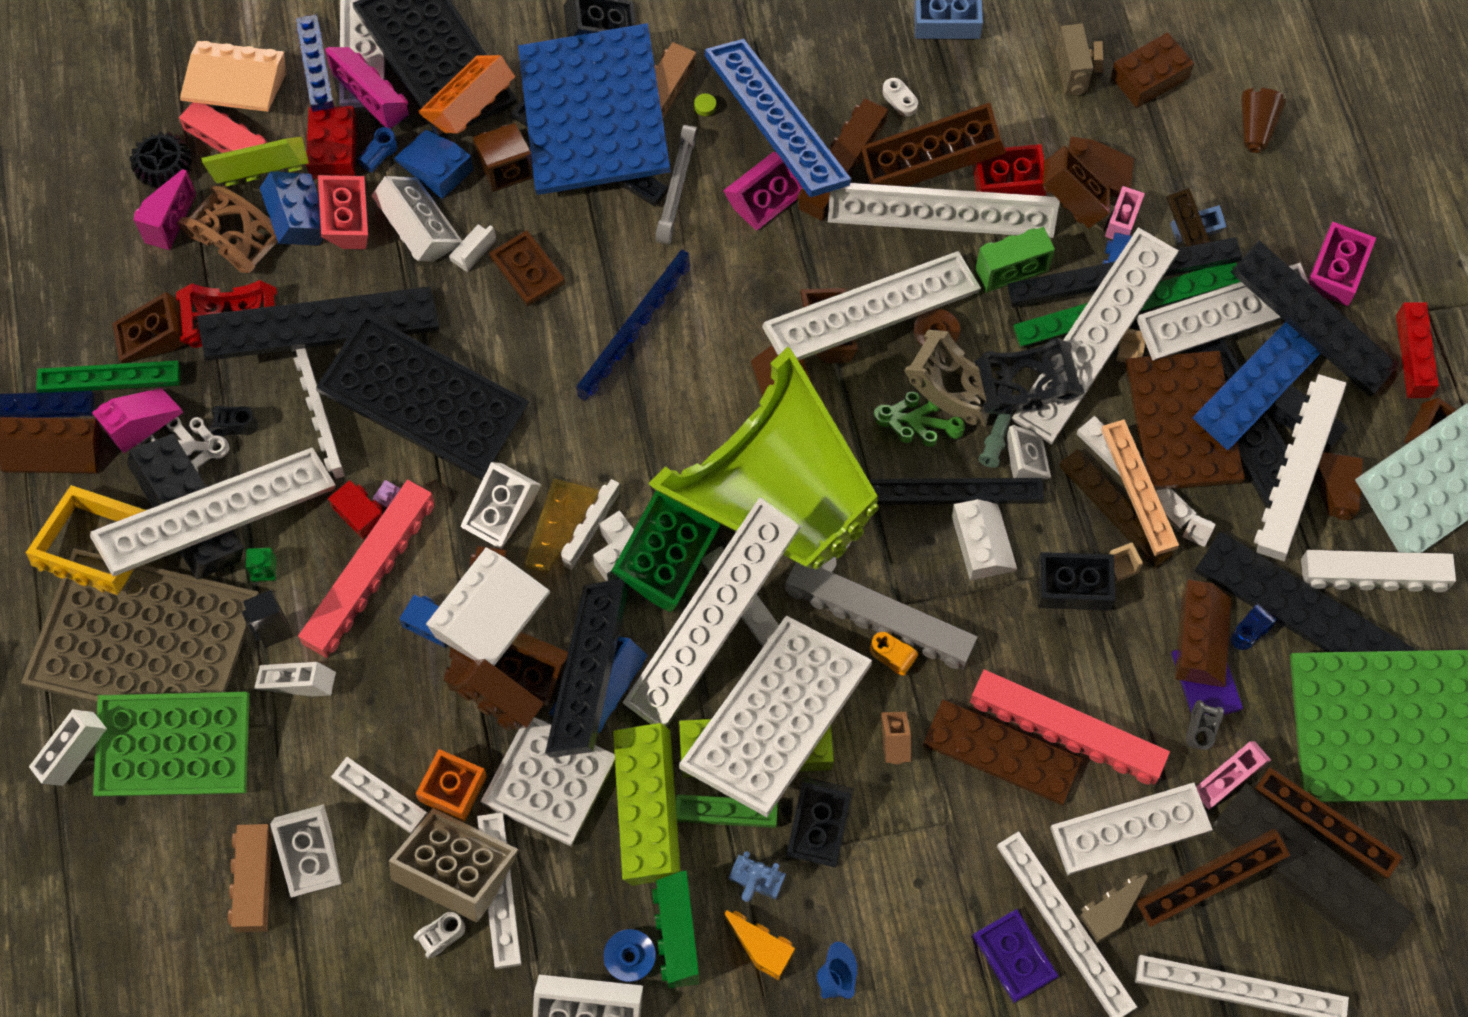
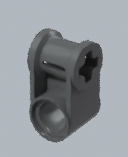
M1201 700L1196 701L1192 709L1191 720L1186 734V743L1189 747L1206 750L1213 746L1223 718L1224 710L1222 707L1214 708L1205 705ZM1199 732H1202L1204 735V742L1201 745L1196 740Z

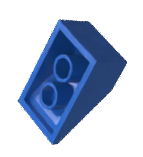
M428 130L421 133L394 158L397 163L417 177L418 180L442 199L474 171L471 156L456 143L441 136L438 137Z

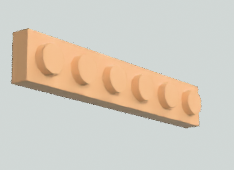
M1125 420L1102 426L1101 432L1154 555L1177 549L1179 546Z

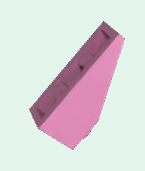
M1255 741L1249 742L1196 786L1201 801L1210 810L1265 767L1271 759Z

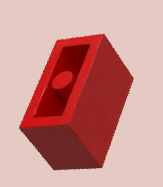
M349 480L331 495L328 500L332 509L364 539L377 524L384 510L376 500L371 502L366 497L368 494L360 484L355 486Z

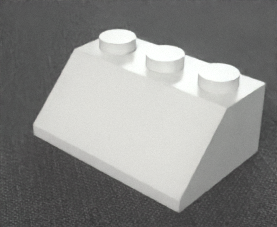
M978 499L954 504L951 516L970 581L1017 571L998 504Z

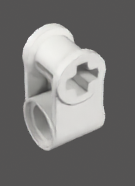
M447 912L431 924L420 929L413 938L415 941L420 942L426 951L425 956L427 959H431L462 937L465 932V924L456 913ZM450 921H458V926L454 931H446V926ZM428 938H430V940L432 941L433 945L430 944V942L428 941Z

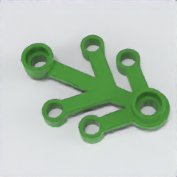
M908 392L903 401L893 406L880 405L874 411V418L877 424L883 427L890 426L899 435L900 441L904 443L911 442L915 432L922 439V443L925 446H934L937 441V434L934 431H927L923 426L945 429L946 434L955 439L962 437L965 430V423L959 417H952L950 420L925 417V415L933 411L941 410L930 401L908 414L901 413L909 407L914 408L918 406L920 396L916 392ZM900 422L907 423L910 427H903Z

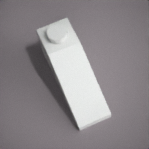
M319 662L260 665L255 689L304 696H330L336 672Z

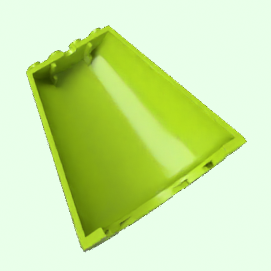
M787 346L770 363L772 370L771 378L775 382L767 387L759 402L761 406L728 441L713 452L701 465L697 463L688 467L681 474L665 466L648 484L656 491L736 532L757 500L763 498L802 526L783 556L809 569L818 570L832 558H840L847 550L846 546L852 540L857 541L863 535L864 530L862 528L879 508L877 505L878 496L795 354Z

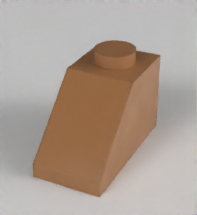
M882 712L883 751L886 763L902 764L904 762H911V732L906 712Z

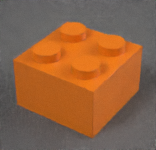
M438 749L416 792V796L419 802L465 822L487 779L485 769Z

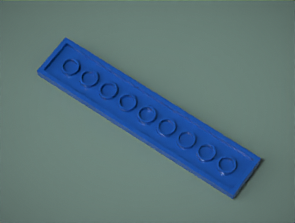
M745 39L705 49L706 59L809 197L850 186L851 178Z

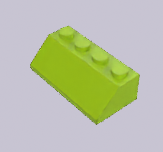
M302 137L286 138L201 158L202 163L217 184L225 182V186L239 184L238 179L246 178L247 182L260 179L259 174L267 173L268 176L270 171L281 172L280 170L288 168L289 172L302 170L301 165L309 163Z

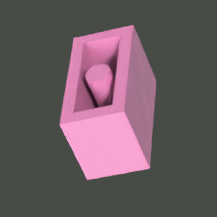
M1122 187L1105 237L1113 239L1115 232L1130 235L1145 193Z

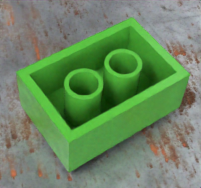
M1044 227L1038 229L1031 228L1023 234L1017 236L1010 235L1002 241L996 243L989 242L983 245L979 250L975 271L985 292L988 293L1007 286V283L1026 280L1049 272L1055 248Z

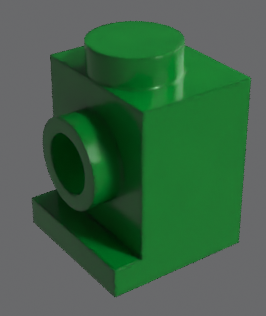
M271 548L247 549L246 568L251 575V582L276 581L277 558Z

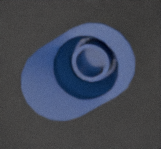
M834 942L829 947L825 964L817 972L821 997L823 999L829 997L850 999L855 993L857 977L856 958L846 944Z

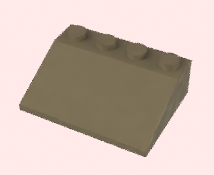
M433 808L389 860L390 876L392 881L477 923L492 904L519 853V849Z

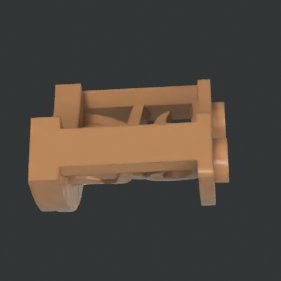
M212 186L210 189L212 193L188 218L182 217L177 222V225L192 240L199 241L207 246L212 244L220 248L218 253L227 259L240 273H250L261 258L277 242L271 219L253 204L230 191L226 186ZM228 214H241L244 233L228 231L220 235L221 225L218 217ZM211 220H213L215 225L209 228L208 226L212 225ZM259 229H265L271 235L264 245L253 240V237L259 240L264 239L263 234L258 232ZM232 238H237V243L231 244L230 240ZM251 247H254L258 251L249 260Z

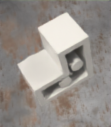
M620 511L599 523L601 535L608 545L595 553L593 558L595 567L606 581L618 578L611 570L634 530Z

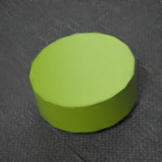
M706 93L697 96L694 102L697 114L701 116L712 115L716 111V99Z

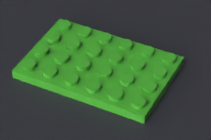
M250 693L98 695L97 717L107 729L95 746L93 796L246 794Z

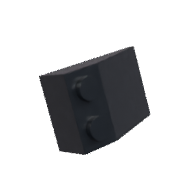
M567 0L563 5L567 37L636 25L633 1Z
M805 777L801 783L786 856L836 868L855 788Z

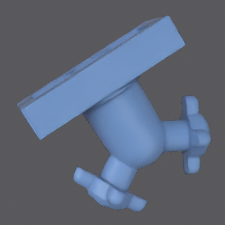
M748 851L744 852L743 856L738 855L730 873L729 881L745 887L742 900L745 902L751 901L755 891L776 900L786 877L785 873L778 871L779 865L774 863L773 867L770 868L761 862L748 859L750 855Z

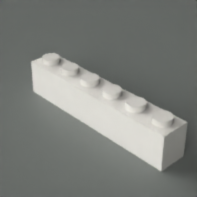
M1307 550L1301 558L1303 581L1315 589H1322L1327 586L1335 587L1339 590L1360 587L1361 590L1384 588L1386 591L1409 589V591L1417 592L1423 589H1433L1434 592H1445L1456 582L1453 554Z

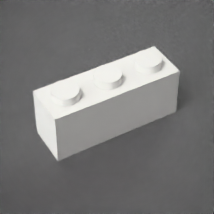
M72 709L30 764L29 768L42 784L63 786L107 728L94 712Z

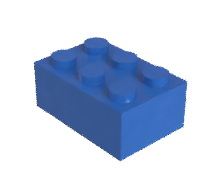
M270 171L260 186V191L278 244L320 245L324 238L321 237L319 195L312 175Z

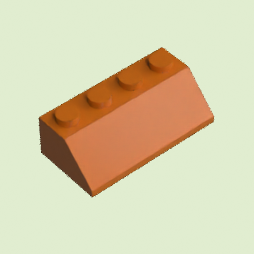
M501 55L476 56L422 107L419 113L444 133H461L465 130L466 124L470 120L478 117L481 114V110L496 99L495 96L500 91L510 86L509 82L515 78V75Z

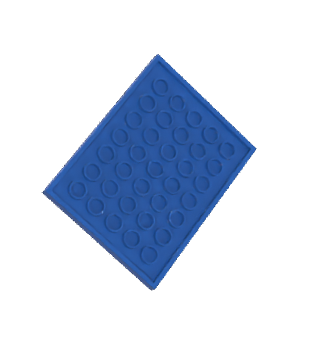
M648 23L518 45L537 195L671 172Z

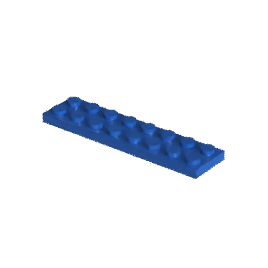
M1285 322L1195 414L1193 419L1226 450H1229L1315 360L1320 352Z

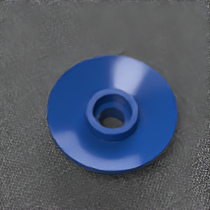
M626 929L617 932L608 940L603 957L605 966L613 977L625 982H634L644 978L652 970L656 959V952L651 939L646 934L638 930ZM628 953L635 955V959L631 962L625 960V956Z

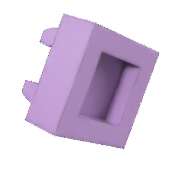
M385 480L372 500H376L382 508L387 509L401 488Z

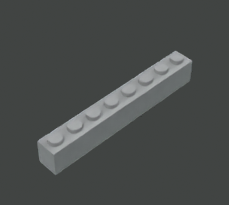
M796 562L786 581L785 591L791 597L805 599L815 608H825L832 611L833 615L840 619H850L860 628H870L877 631V633L887 632L902 643L922 651L924 656L931 659L938 658L953 669L960 668L964 670L977 640V636L821 567L818 570L809 569Z

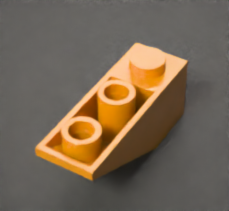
M726 910V922L755 967L779 981L794 955L795 948L791 947L792 943L784 937L779 936L777 939L770 935V931L761 924L756 923L755 926L746 921L747 917L740 912L733 911L731 913Z

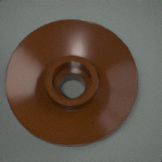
M934 309L920 314L914 324L915 338L922 346L926 341L924 336L928 330L947 331L955 343L960 335L958 320L953 314L943 309Z

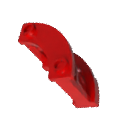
M258 280L245 286L235 287L233 292L220 293V288H208L193 283L177 291L176 300L180 302L183 336L180 337L181 342L190 344L193 348L202 347L198 322L196 324L197 329L193 330V320H197V316L222 313L224 308H231L232 311L242 310L239 308L240 306H246L245 310L260 308L262 301H264V307L275 306L274 296H277L276 287ZM191 305L194 306L196 312H192V306H191Z

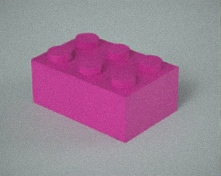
M1332 222L1308 279L1309 285L1324 298L1349 306L1358 288L1376 237Z

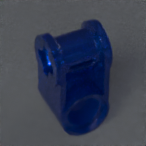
M1260 604L1255 605L1236 627L1231 637L1232 644L1239 650H1248L1261 636H1264L1273 627L1277 619Z

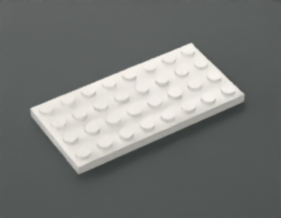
M786 616L680 762V769L763 816L768 817L870 668L872 660Z

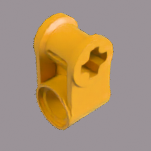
M887 632L876 633L870 645V653L875 659L902 676L906 675L918 657V653L914 648L902 643ZM882 643L886 645L882 649L878 648V645Z

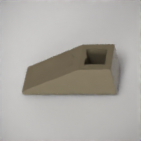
M1146 874L1140 878L1137 875L1129 878L1124 882L1125 887L1117 891L1116 888H1113L1102 896L1104 898L1103 901L1098 904L1093 901L1081 909L1083 913L1078 920L1095 945L1112 936L1120 929L1148 878Z

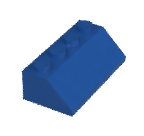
M618 637L598 733L603 729L604 723L611 712L616 709L618 701L624 692L627 691L632 679L642 668L643 662L648 656L630 638ZM556 703L548 713L552 717L554 716Z

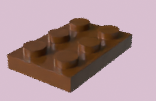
M527 230L489 253L491 260L527 307L565 284V278Z

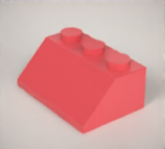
M318 175L321 237L342 249H366L368 226L364 176Z

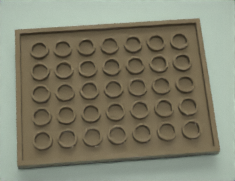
M73 548L69 561L108 574L111 573L101 555ZM147 565L134 569L118 595L106 591L102 593L95 587L89 585L82 586L68 578L61 579L21 683L27 687L93 703H98V695L226 692L249 627L242 614V611L246 610L243 601L257 596L259 593L258 591L202 578L196 580L194 576Z

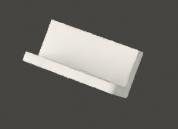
M478 224L449 255L450 261L468 272L496 242L494 228L490 225L487 229H484Z

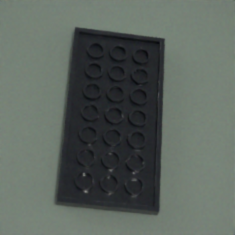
M358 0L353 2L354 11L419 110L476 56L487 55L451 0ZM508 87L500 91L495 96L496 99L491 104L486 105L481 110V114L475 119L470 120L466 126H470L517 104V98ZM427 120L430 127L438 137L441 136L444 138L452 134L444 133L442 130H440L438 127H436L434 124Z
M367 313L363 314L316 387L317 392L480 480H483L491 462L494 463L529 405V401Z

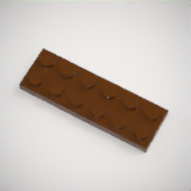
M943 699L923 743L924 747L1062 806L1082 759Z

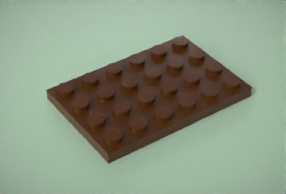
M1220 351L1174 354L1154 361L1151 356L1127 358L1125 363L1142 459L1154 489L1243 483L1245 478L1238 443L1236 442L1229 450H1226L1193 419L1195 414L1226 384Z

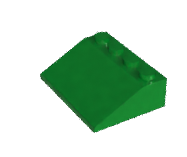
M655 491L611 571L647 600L671 613L677 606L720 524Z

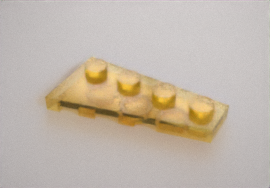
M553 478L524 563L526 568L549 573L564 546L573 536L576 527L586 516L588 508L597 499L599 490Z

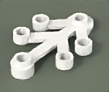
M178 417L166 424L171 432H175L181 439L178 442L187 456L195 451L202 452L191 461L197 472L198 468L209 459H220L229 451L227 440L221 436H213L205 427V423L201 418H193L189 425L191 430L196 434H200L205 442L195 441L182 426ZM173 422H178L175 427L170 426ZM201 423L199 428H194L195 424ZM150 435L136 446L139 447L146 442H152L157 439ZM216 446H221L219 450L214 451Z

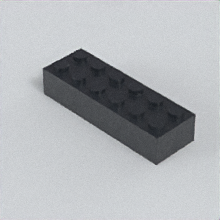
M174 433L129 451L127 466L153 508L207 488ZM230 530L182 549L180 553L196 580L240 562L244 547L235 532Z

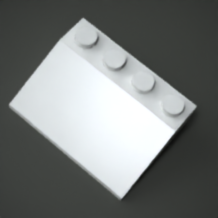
M485 548L426 625L435 638L473 660L486 659L495 666L551 592L505 557Z

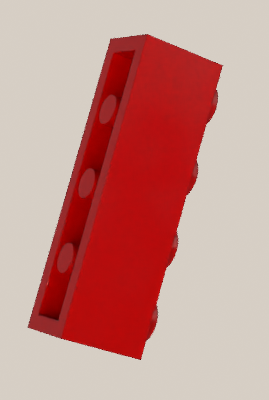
M1404 302L1396 314L1407 398H1431L1439 384L1427 302Z

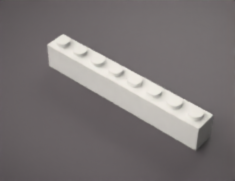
M1319 374L1316 382L1311 381L1307 395L1310 396L1309 402L1303 403L1299 416L1303 417L1301 424L1296 423L1292 437L1296 439L1293 445H1288L1284 458L1288 459L1286 466L1281 465L1277 479L1281 481L1278 487H1273L1269 500L1273 501L1271 509L1266 508L1263 514L1262 522H1265L1263 530L1258 529L1254 543L1258 544L1257 553L1285 561L1339 409L1346 382Z

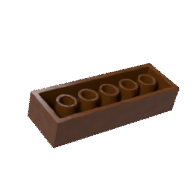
M990 102L861 146L870 184L907 187L1006 153L997 118Z

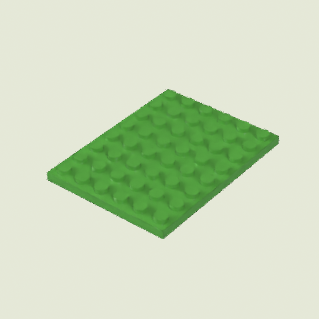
M1468 650L1290 654L1300 780L1303 790L1323 803L1468 800Z

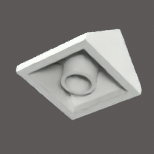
M1015 425L1010 426L1006 437V446L1013 478H1043V480L1051 478L1043 439L1035 432Z

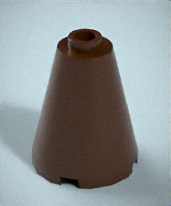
M1254 88L1244 90L1241 95L1244 146L1251 153H1261V151L1267 149L1287 99H1283L1284 94L1273 89L1261 88L1260 92H1253Z

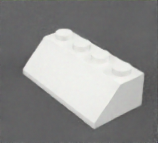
M385 176L371 195L417 261H435L456 249L462 242L459 235L417 177Z
M539 975L534 991L533 1017H640L643 986Z

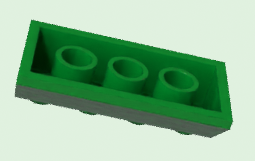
M686 870L656 880L657 888L652 889L653 903L659 904L660 914H655L656 929H662L663 939L658 940L659 956L665 955L666 965L661 966L662 982L668 981V988L700 985Z

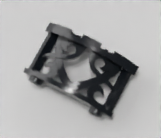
M1055 338L1048 341L1047 344L1029 350L1011 353H997L995 351L983 353L982 357L974 362L975 366L979 368L986 403L983 404L985 413L1011 414V410L1023 409L1024 413L1044 409V404L1057 401V405L1083 395V385L1079 384L1070 349L1072 348L1071 342ZM1061 353L1063 365L1054 370L1057 366L1058 358L1054 361H1051L1049 358ZM991 367L1001 369V371L994 370V375L1002 380L993 378ZM1024 367L1045 375L1037 383L1035 393L1028 394L1024 387L1011 382ZM1062 372H1066L1068 381H1065L1060 375ZM1047 383V386H1050L1051 389L1043 390L1042 386ZM995 386H998V387H999L998 396H997V392H996ZM1016 390L1020 395H1012V393Z

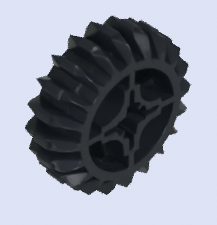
M159 131L158 135H154L151 132L149 138L143 136V142H136L137 148L131 149L130 165L132 172H134L136 179L141 180L145 186L149 184L152 189L156 185L160 188L182 169L187 172L190 171V164H192L191 151L186 142L181 140L177 134L173 136L172 133L167 132L164 135L163 132Z

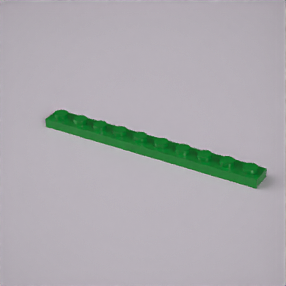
M1237 263L1209 267L1160 281L1139 313L1241 282L1230 273ZM1088 303L1014 324L1013 329L1019 348L1068 334Z

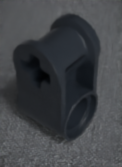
M215 406L212 408L214 416L210 432L214 435H251L258 428V421L250 408L246 406ZM249 418L245 423H241L244 419Z

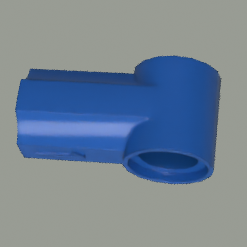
M387 127L379 128L374 134V140L357 158V162L366 171L373 173L387 156L396 152L398 145L393 131Z

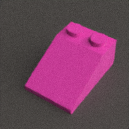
M182 169L142 202L140 208L135 211L134 222L146 244L167 250L171 249L180 231L177 222L182 217L187 216L197 195L186 170Z
M162 388L111 399L92 412L107 435L123 453H126L183 413L182 409Z

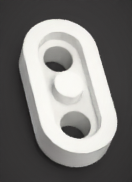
M887 79L883 84L882 90L885 99L901 116L909 117L914 115L918 108V100L900 79Z

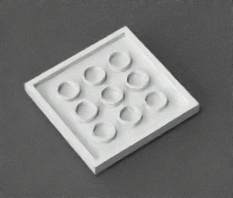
M534 717L527 728L518 730L486 790L481 804L499 813L503 812V815L572 847L615 763V754L595 745L594 752L550 758L545 753L551 725Z

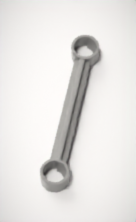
M683 125L680 146L662 217L657 226V243L668 245L671 243L674 221L692 149L695 147L697 138V127Z

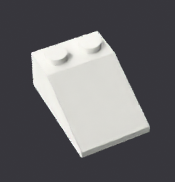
M491 462L460 527L502 549L532 506L541 484L502 463Z
M324 805L273 819L270 825L291 897L341 884L332 832Z

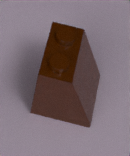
M515 123L503 125L499 129L483 132L473 137L475 151L492 192L534 178L531 152Z

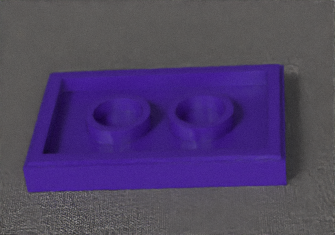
M1174 650L1171 655L1176 667L1177 650ZM1228 663L1225 687L1180 680L1191 713L1197 700H1201L1205 705L1214 708L1222 707L1224 710L1223 715L1240 712L1243 709Z
M1017 909L972 935L1013 1004L1059 977Z

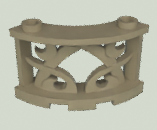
M928 330L924 336L926 339L925 343L910 367L907 366L904 370L909 378V382L924 397L943 411L961 418L968 424L986 426L990 413H985L984 406H978L981 403L980 399L986 403L978 366H975V362L972 363L963 356L965 352L953 341L949 332ZM926 362L930 364L926 368H923ZM991 367L993 378L1002 380L994 375V370L1001 371V369ZM956 372L961 375V383L967 391L948 393L943 385L941 373L951 374ZM995 386L996 392H997V396H998L999 387H998V386Z

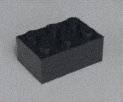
M1040 552L1037 561L1038 608L1111 611L1115 602L1114 555Z

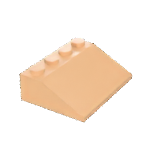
M198 41L190 56L180 100L268 112L286 76L284 52L273 49H258L250 46L242 47Z

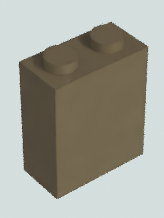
M1083 23L1061 26L1055 54L1065 96H1078L1087 93L1093 71Z

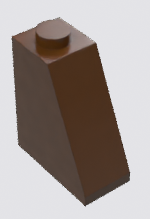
M1323 452L1314 479L1329 516L1337 517L1339 520H1353L1359 512L1361 489L1355 479L1362 475L1363 458Z

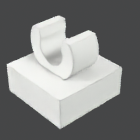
M1193 514L1183 537L1205 547L1216 524Z

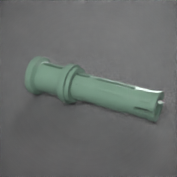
M1011 410V414L997 415L991 435L985 438V449L978 458L979 462L984 466L991 468L999 466L1000 460L998 458L1000 452L1005 448L1004 437L1014 410Z

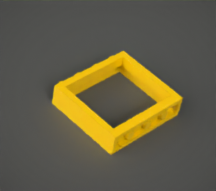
M71 485L26 551L30 565L38 568L39 571L51 572L61 579L68 578L74 580L79 585L95 587L102 593L106 591L118 595L134 569L113 577L111 573L108 574L46 552L75 508L114 521L123 520L146 510Z

